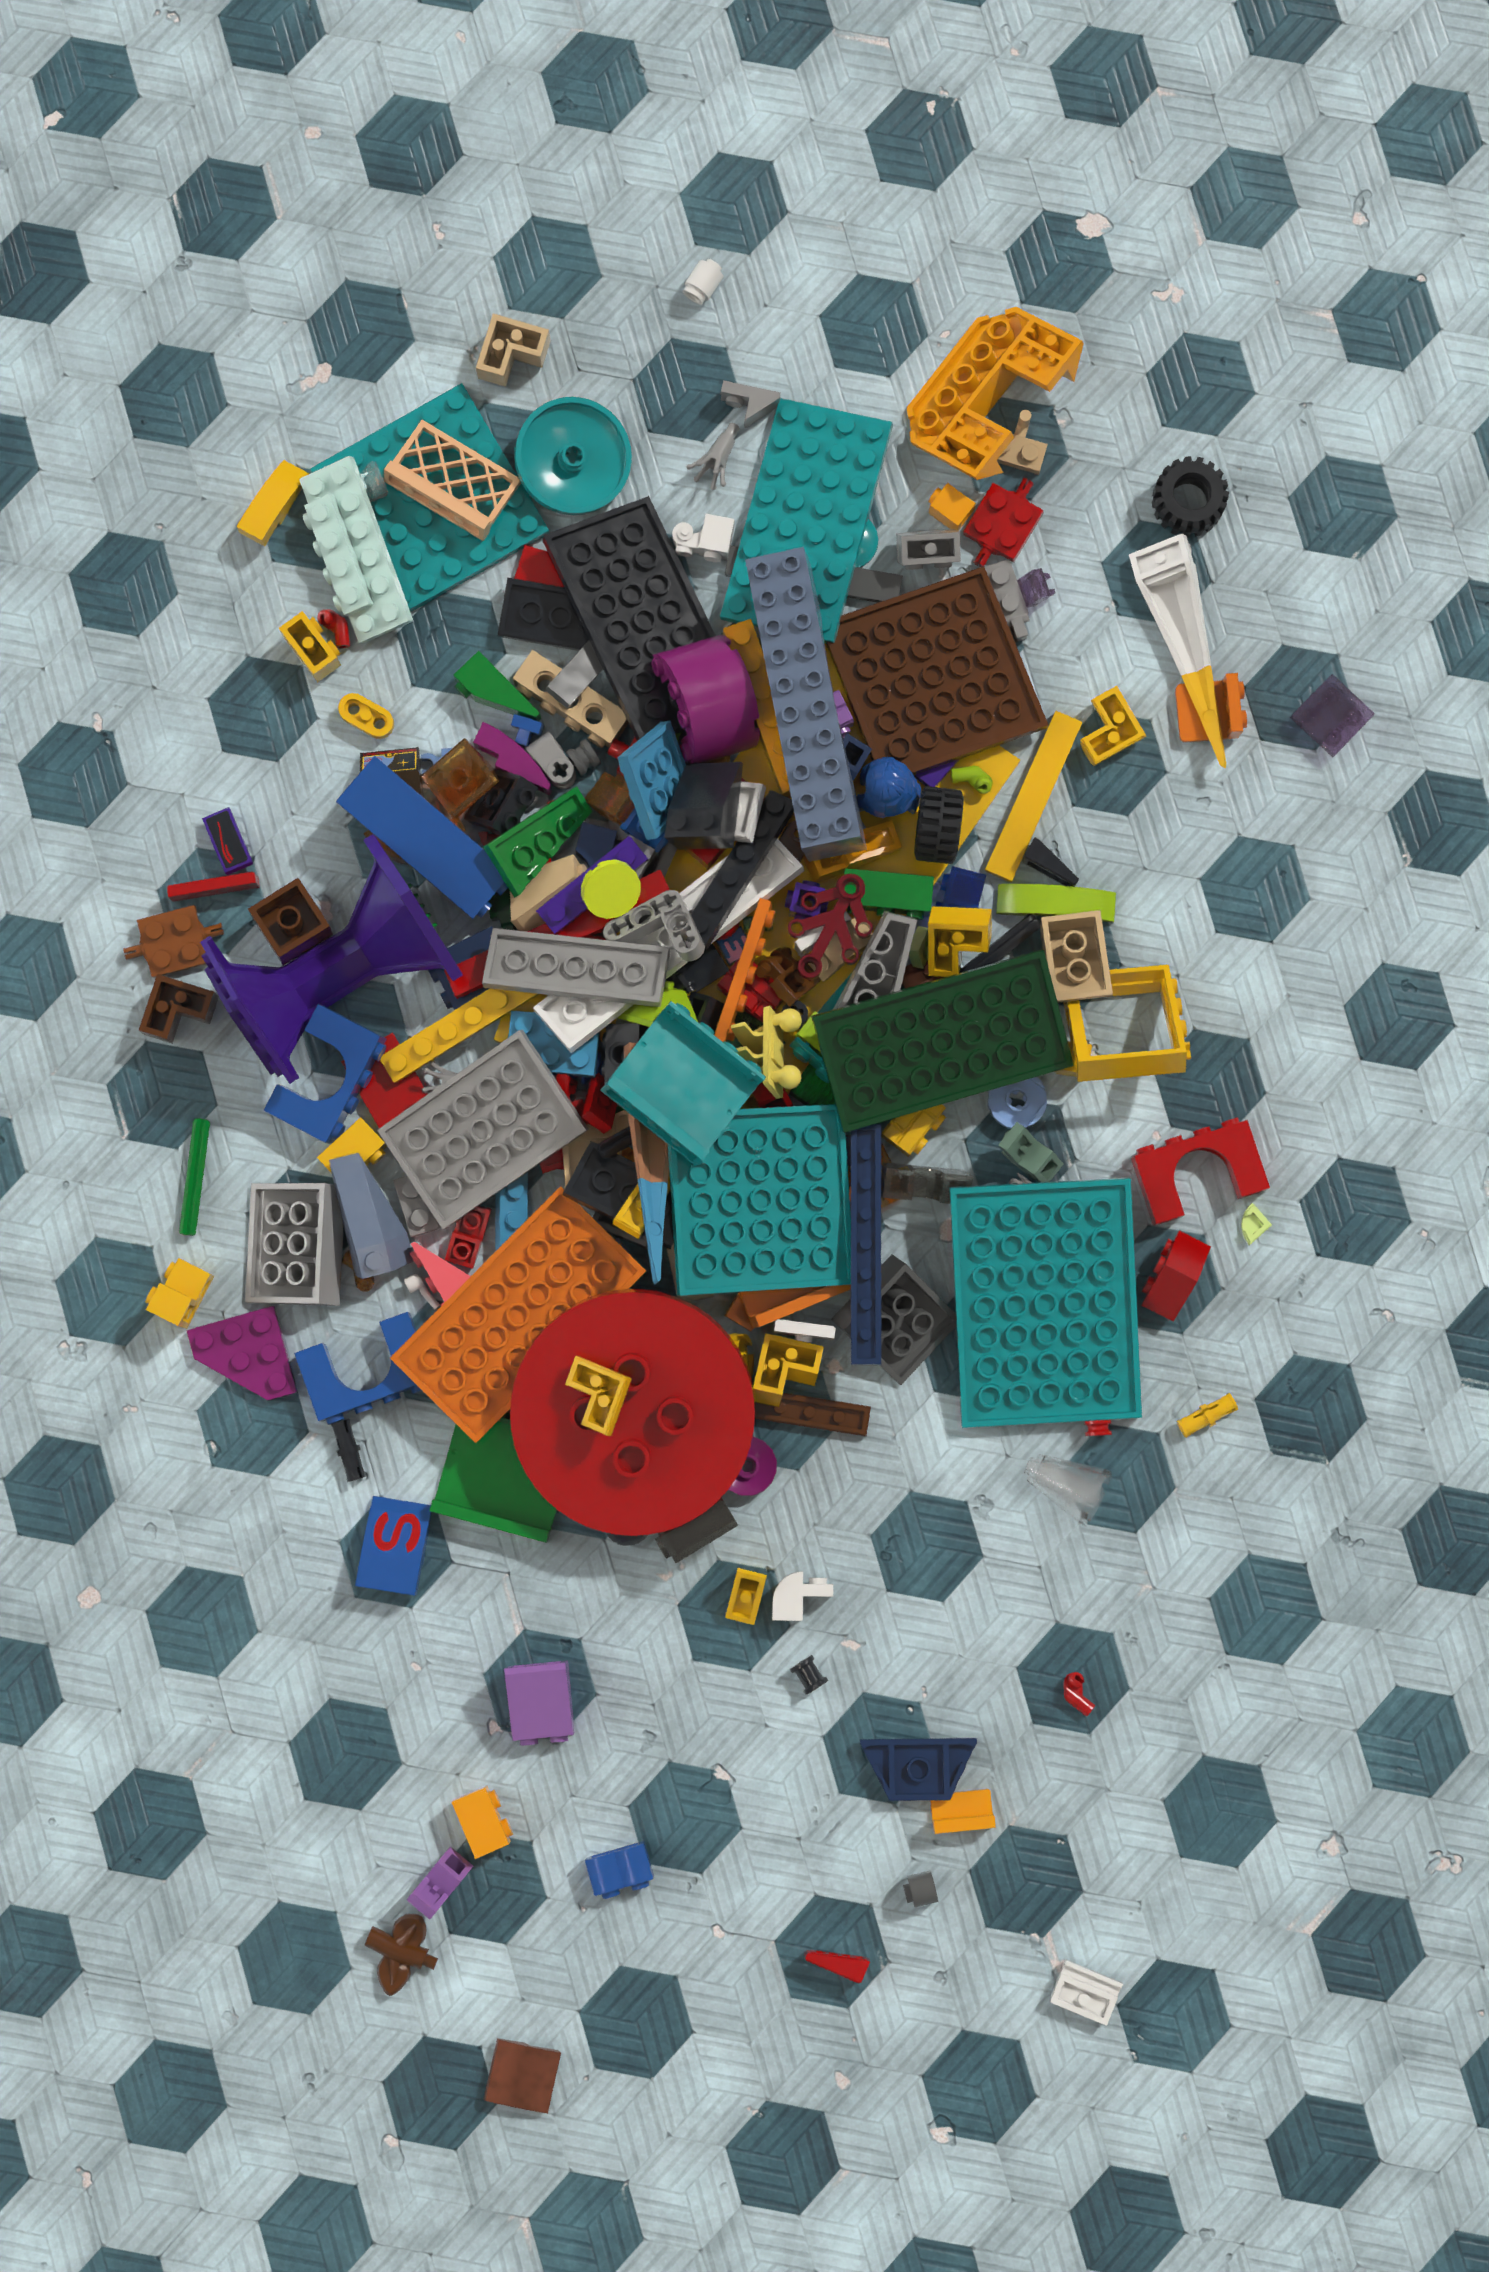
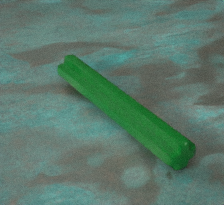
M201 1118L193 1120L179 1233L186 1236H195L207 1152L210 1122L207 1119Z

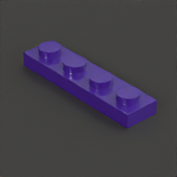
M630 835L536 910L555 935L588 910L581 897V884L590 869L593 870L602 861L615 859L626 862L636 871L649 860Z

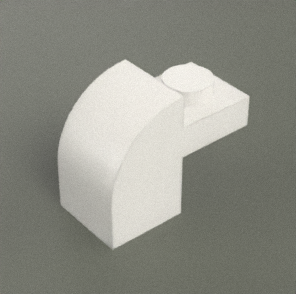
M803 1571L787 1575L778 1583L773 1593L772 1620L803 1621V1596L833 1597V1584H827V1578H809V1584H803Z

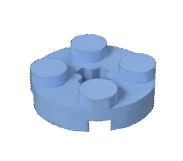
M1038 1077L989 1090L987 1107L992 1117L1000 1125L1011 1129L1018 1122L1027 1128L1037 1123L1043 1116L1047 1107V1094L1042 1081ZM1021 1092L1024 1095L1022 1100L1025 1102V1105L1013 1107L1011 1105L1012 1100L1009 1098L1010 1094L1017 1095Z

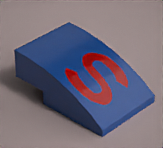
M373 1496L355 1586L417 1595L432 1515L430 1511L431 1505Z

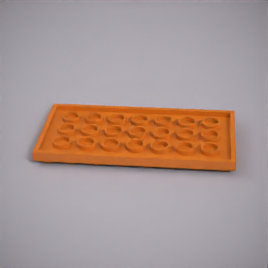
M561 1186L390 1357L475 1443L510 1409L511 1395L518 1369L527 1351L542 1330L554 1318L572 1305L600 1293L629 1289L646 1272L577 1202L563 1196L564 1189Z

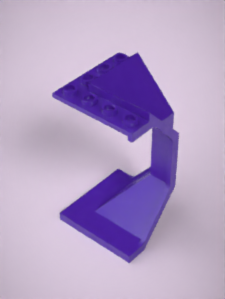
M374 834L363 840L373 855L374 864L348 925L292 962L282 967L233 964L226 960L211 936L200 942L206 952L201 955L208 966L204 970L228 1014L270 1075L275 1073L279 1077L283 1074L289 1084L300 1078L290 1061V1055L318 1004L329 1007L373 978L381 975L438 968L445 969L452 981L463 975L410 888Z

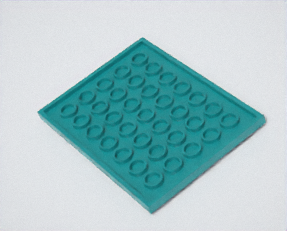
M1131 1178L950 1187L962 1428L1142 1418Z

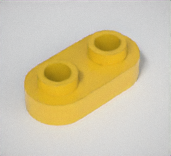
M356 693L347 694L340 700L338 710L342 719L348 724L376 739L386 738L392 733L394 719L388 710ZM352 706L360 708L359 712L355 715L349 713V709ZM378 720L385 722L384 727L381 729L374 727L375 722Z

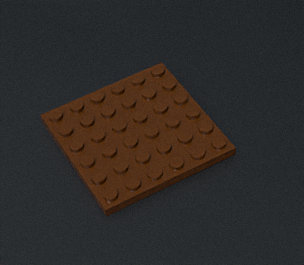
M984 566L841 615L835 643L827 641V648L865 744L872 748L869 753L872 761L882 757H893L904 763L912 774L916 775L1047 729L1048 722Z

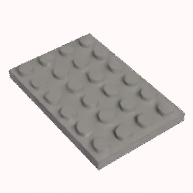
M522 1029L377 1131L444 1230L588 1131L589 1128Z

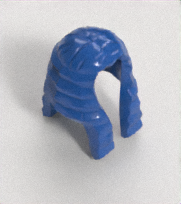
M882 757L862 768L860 784L866 786L865 794H857L860 812L866 811L880 818L896 816L906 811L915 814L920 803L921 786L904 763L893 757Z

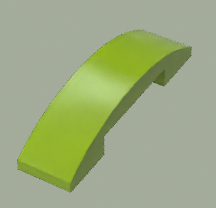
M998 884L996 914L1056 916L1100 910L1102 922L1114 923L1116 892L1062 885Z

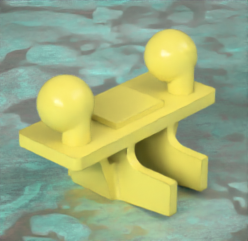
M766 1006L763 1008V1026L752 1031L745 1022L731 1025V1030L743 1046L736 1048L738 1050L737 1054L746 1061L750 1060L756 1063L761 1068V1073L766 1076L763 1084L776 1099L783 1098V1088L793 1089L801 1082V1072L797 1067L793 1065L784 1066L783 1038L784 1031L794 1032L799 1029L802 1018L795 1009L788 1008L776 1014L770 1006Z

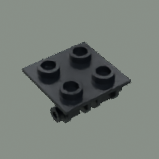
M711 944L707 951L704 950L701 957L687 962L665 981L674 982V988L686 991L689 998L692 992L697 993L725 975L729 969L714 945Z

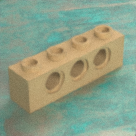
M532 650L512 678L514 685L517 686L516 689L526 699L529 700L533 697L541 702L540 708L548 714L554 716L557 713L565 718L564 724L572 730L578 732L581 729L589 734L588 739L596 746L603 748L605 745L610 748L612 742L615 739H619L629 724L623 710L590 687H587L577 698L578 703L575 707L567 709L548 692L538 689L541 681H552L562 669ZM592 712H598L603 718L598 724H590L586 720L587 716Z

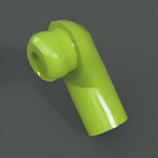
M978 766L951 769L952 783L968 782L981 794H986L992 789L993 782L991 777Z

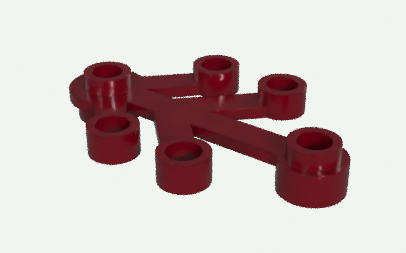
M845 874L838 879L836 887L818 893L809 892L803 895L801 906L807 912L815 911L819 904L838 899L833 910L802 920L793 919L788 924V933L793 938H800L806 931L824 926L811 953L804 955L799 960L798 971L804 979L813 980L821 974V959L835 931L842 947V961L847 965H853L858 961L859 950L853 945L844 918L849 905L856 920L855 934L859 938L865 939L870 937L873 931V925L867 920L861 902L865 894V883L858 875ZM853 885L856 888V892L848 894L845 891V887ZM811 897L815 899L816 904L813 907H808L804 901ZM793 924H800L802 931L794 933L791 930V926ZM861 924H866L870 930L863 934L859 932L858 927ZM846 951H854L856 957L853 960H848L845 957ZM812 963L815 965L816 970L813 973H808L805 971L804 966Z

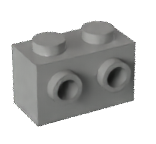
M951 529L896 533L897 563L902 566L905 565L906 570L923 569V564L933 563L935 568L952 567V562H961L959 531Z

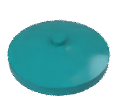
M562 397L544 403L526 419L516 439L514 460L516 471L523 487L537 503L553 512L575 516L596 512L616 498L629 477L632 451L623 425L611 411L601 404L586 398Z

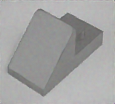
M723 380L721 401H726L727 405L741 408L743 405L747 406L744 428H747L777 409L781 392Z

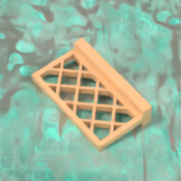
M424 420L420 421L393 461L390 460L384 468V482L482 541L488 536L490 527L521 484L519 477ZM425 431L435 438L436 445L420 448L418 438ZM453 448L459 452L461 460L444 462L442 450ZM438 451L440 464L424 466L421 454ZM418 455L419 468L408 469L401 465L405 457ZM478 463L484 467L486 475L469 477L467 465ZM463 466L465 479L449 481L446 469ZM438 470L443 471L444 483L433 484L428 481L426 473ZM503 478L511 483L506 491L494 493L492 480ZM487 481L490 494L474 496L471 484ZM467 485L469 498L458 499L452 495V487ZM492 500L494 509L489 517L477 510V502Z

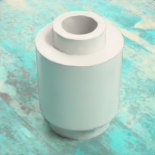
M707 259V261L700 260L684 283V295L699 305H702L705 300L708 301L724 277L721 273V266L711 259Z

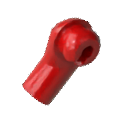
M321 610L317 615V620L320 625L334 633L336 647L339 649L350 647L347 619L334 610Z

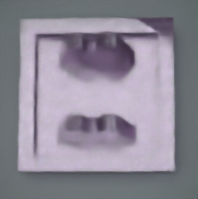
M1331 674L1290 718L1330 756L1334 757L1375 713Z

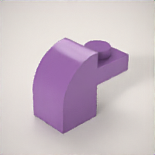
M449 1847L407 1898V1901L428 1919H431L472 1869L473 1865L452 1847Z

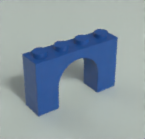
M318 1004L304 1031L331 1044L341 1053L346 1065V1075L341 1088L327 1099L313 1101L284 1085L277 1084L264 1111L324 1143L332 1144L334 1140L344 1133L346 1126L343 1123L347 1115H351L355 1111L359 1103L357 1096L361 1088H366L373 1075V1072L370 1071L375 1061H380L385 1053L386 1045L384 1043L386 1038Z
M409 1312L379 1322L391 1356L416 1332ZM320 1343L294 1353L317 1419L320 1422L326 1421L327 1425L344 1420L343 1414L355 1410L357 1415L373 1409L372 1403L383 1400L384 1404L401 1399V1392L411 1389L412 1394L422 1391L392 1360L386 1378L378 1386L369 1390L357 1391L348 1388L338 1378L326 1344Z

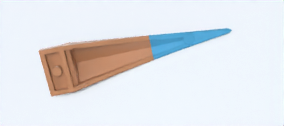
M629 1042L624 1046V1059L636 1043ZM628 1113L651 1273L655 1285L661 1279L664 1216L669 1176L668 1144Z

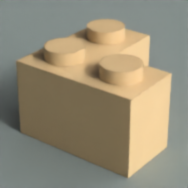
M493 313L476 365L478 379L506 387L514 360L542 368L551 342L549 329Z

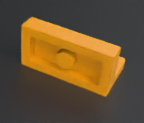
M989 1789L954 1792L950 1800H930L933 1831L935 1834L996 1828Z

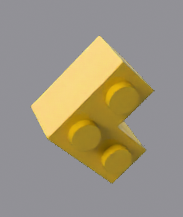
M932 906L928 921L929 976L948 977L958 974L962 963V951L988 952L992 936V909Z
M178 1258L176 1263H170L165 1272L164 1278L167 1279L165 1285L159 1283L157 1288L153 1286L148 1293L145 1301L148 1303L146 1310L179 1327L187 1329L214 1275Z
M765 1333L753 1385L755 1402L779 1407L786 1380L815 1386L824 1346Z

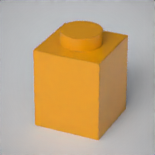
M948 482L942 490L938 487L928 500L931 504L929 514L949 529L956 531L961 529L974 512L976 504Z

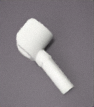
M413 1274L405 1278L404 1282L410 1293L420 1290L422 1296L434 1310L440 1306L426 1288L420 1275Z

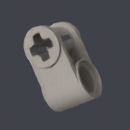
M549 731L525 748L526 752L556 788L567 789L575 783L576 772L574 767ZM561 768L563 771H566L567 776L562 778L556 771Z

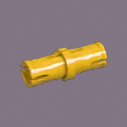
M1228 1393L1208 1405L1202 1404L1199 1406V1410L1176 1422L1183 1436L1187 1438L1208 1425L1209 1427L1216 1425L1217 1420L1239 1409L1232 1395Z

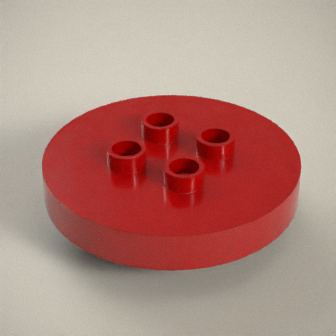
M622 1289L600 1293L572 1305L554 1318L537 1336L527 1351L514 1381L510 1406L511 1432L514 1446L526 1475L539 1493L558 1511L586 1527L601 1532L628 1536L650 1535L677 1528L694 1520L717 1503L738 1477L746 1461L751 1446L755 1419V1400L751 1377L738 1347L729 1334L718 1322L697 1306L667 1293L645 1289ZM575 1356H580L632 1378L611 1436H606L581 1425L591 1395L565 1385Z

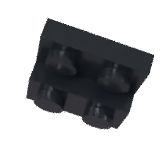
M492 768L465 814L464 819L473 825L486 828L493 834L500 836L521 822L520 819L526 808L535 800V792L538 787L520 775Z

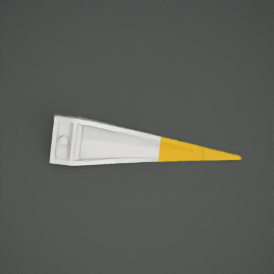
M1179 534L1131 553L1129 557L1136 582L1181 674L1220 766L1226 768L1196 564L1193 562L1186 535Z

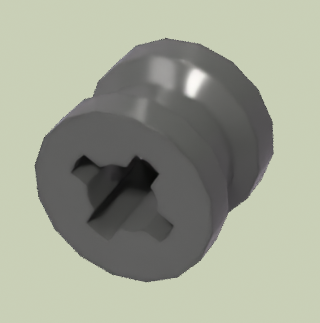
M586 739L581 741L576 749L570 748L565 751L580 776L586 774L588 768L592 766L597 767L601 764L598 756Z

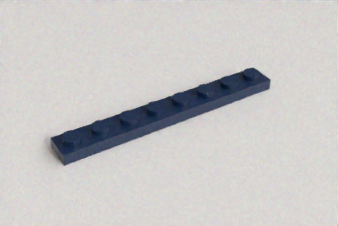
M873 1124L851 1131V1365L881 1366V1124Z

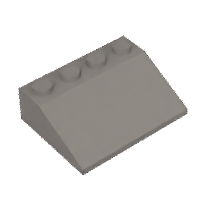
M251 1183L246 1303L340 1306L344 1225L333 1184Z

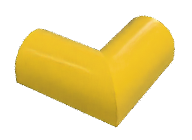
M1118 686L1091 700L1105 726L1082 738L1080 744L1089 762L1095 766L1146 737L1145 732Z
M575 1356L565 1385L591 1395L581 1425L606 1436H611L632 1378L580 1356Z

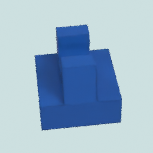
M514 714L511 726L518 729L515 742L524 747L530 745L533 734L542 736L545 727L542 722Z

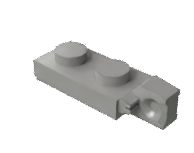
M1010 559L986 566L985 570L1007 624L1012 630L1015 642L1027 639L1028 632L1024 623L1030 620L1029 612Z

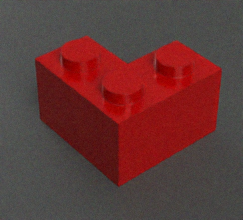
M1180 1230L1174 1240L1168 1238L1160 1253L1163 1256H1160L1153 1272L1157 1273L1154 1278L1149 1276L1141 1292L1146 1295L1141 1306L1174 1322L1198 1282L1211 1246Z

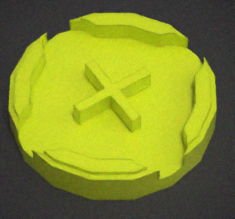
M614 859L598 863L597 867L593 870L590 869L585 875L581 884V897L588 910L594 915L605 919L618 918L628 913L637 903L641 893V882L637 873L626 862Z

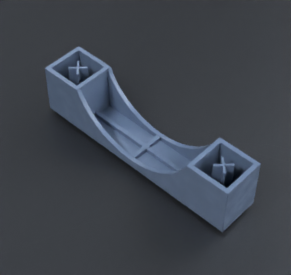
M804 547L745 559L801 849L809 862L867 850L856 791L847 760L832 690L823 638L822 618L812 567Z

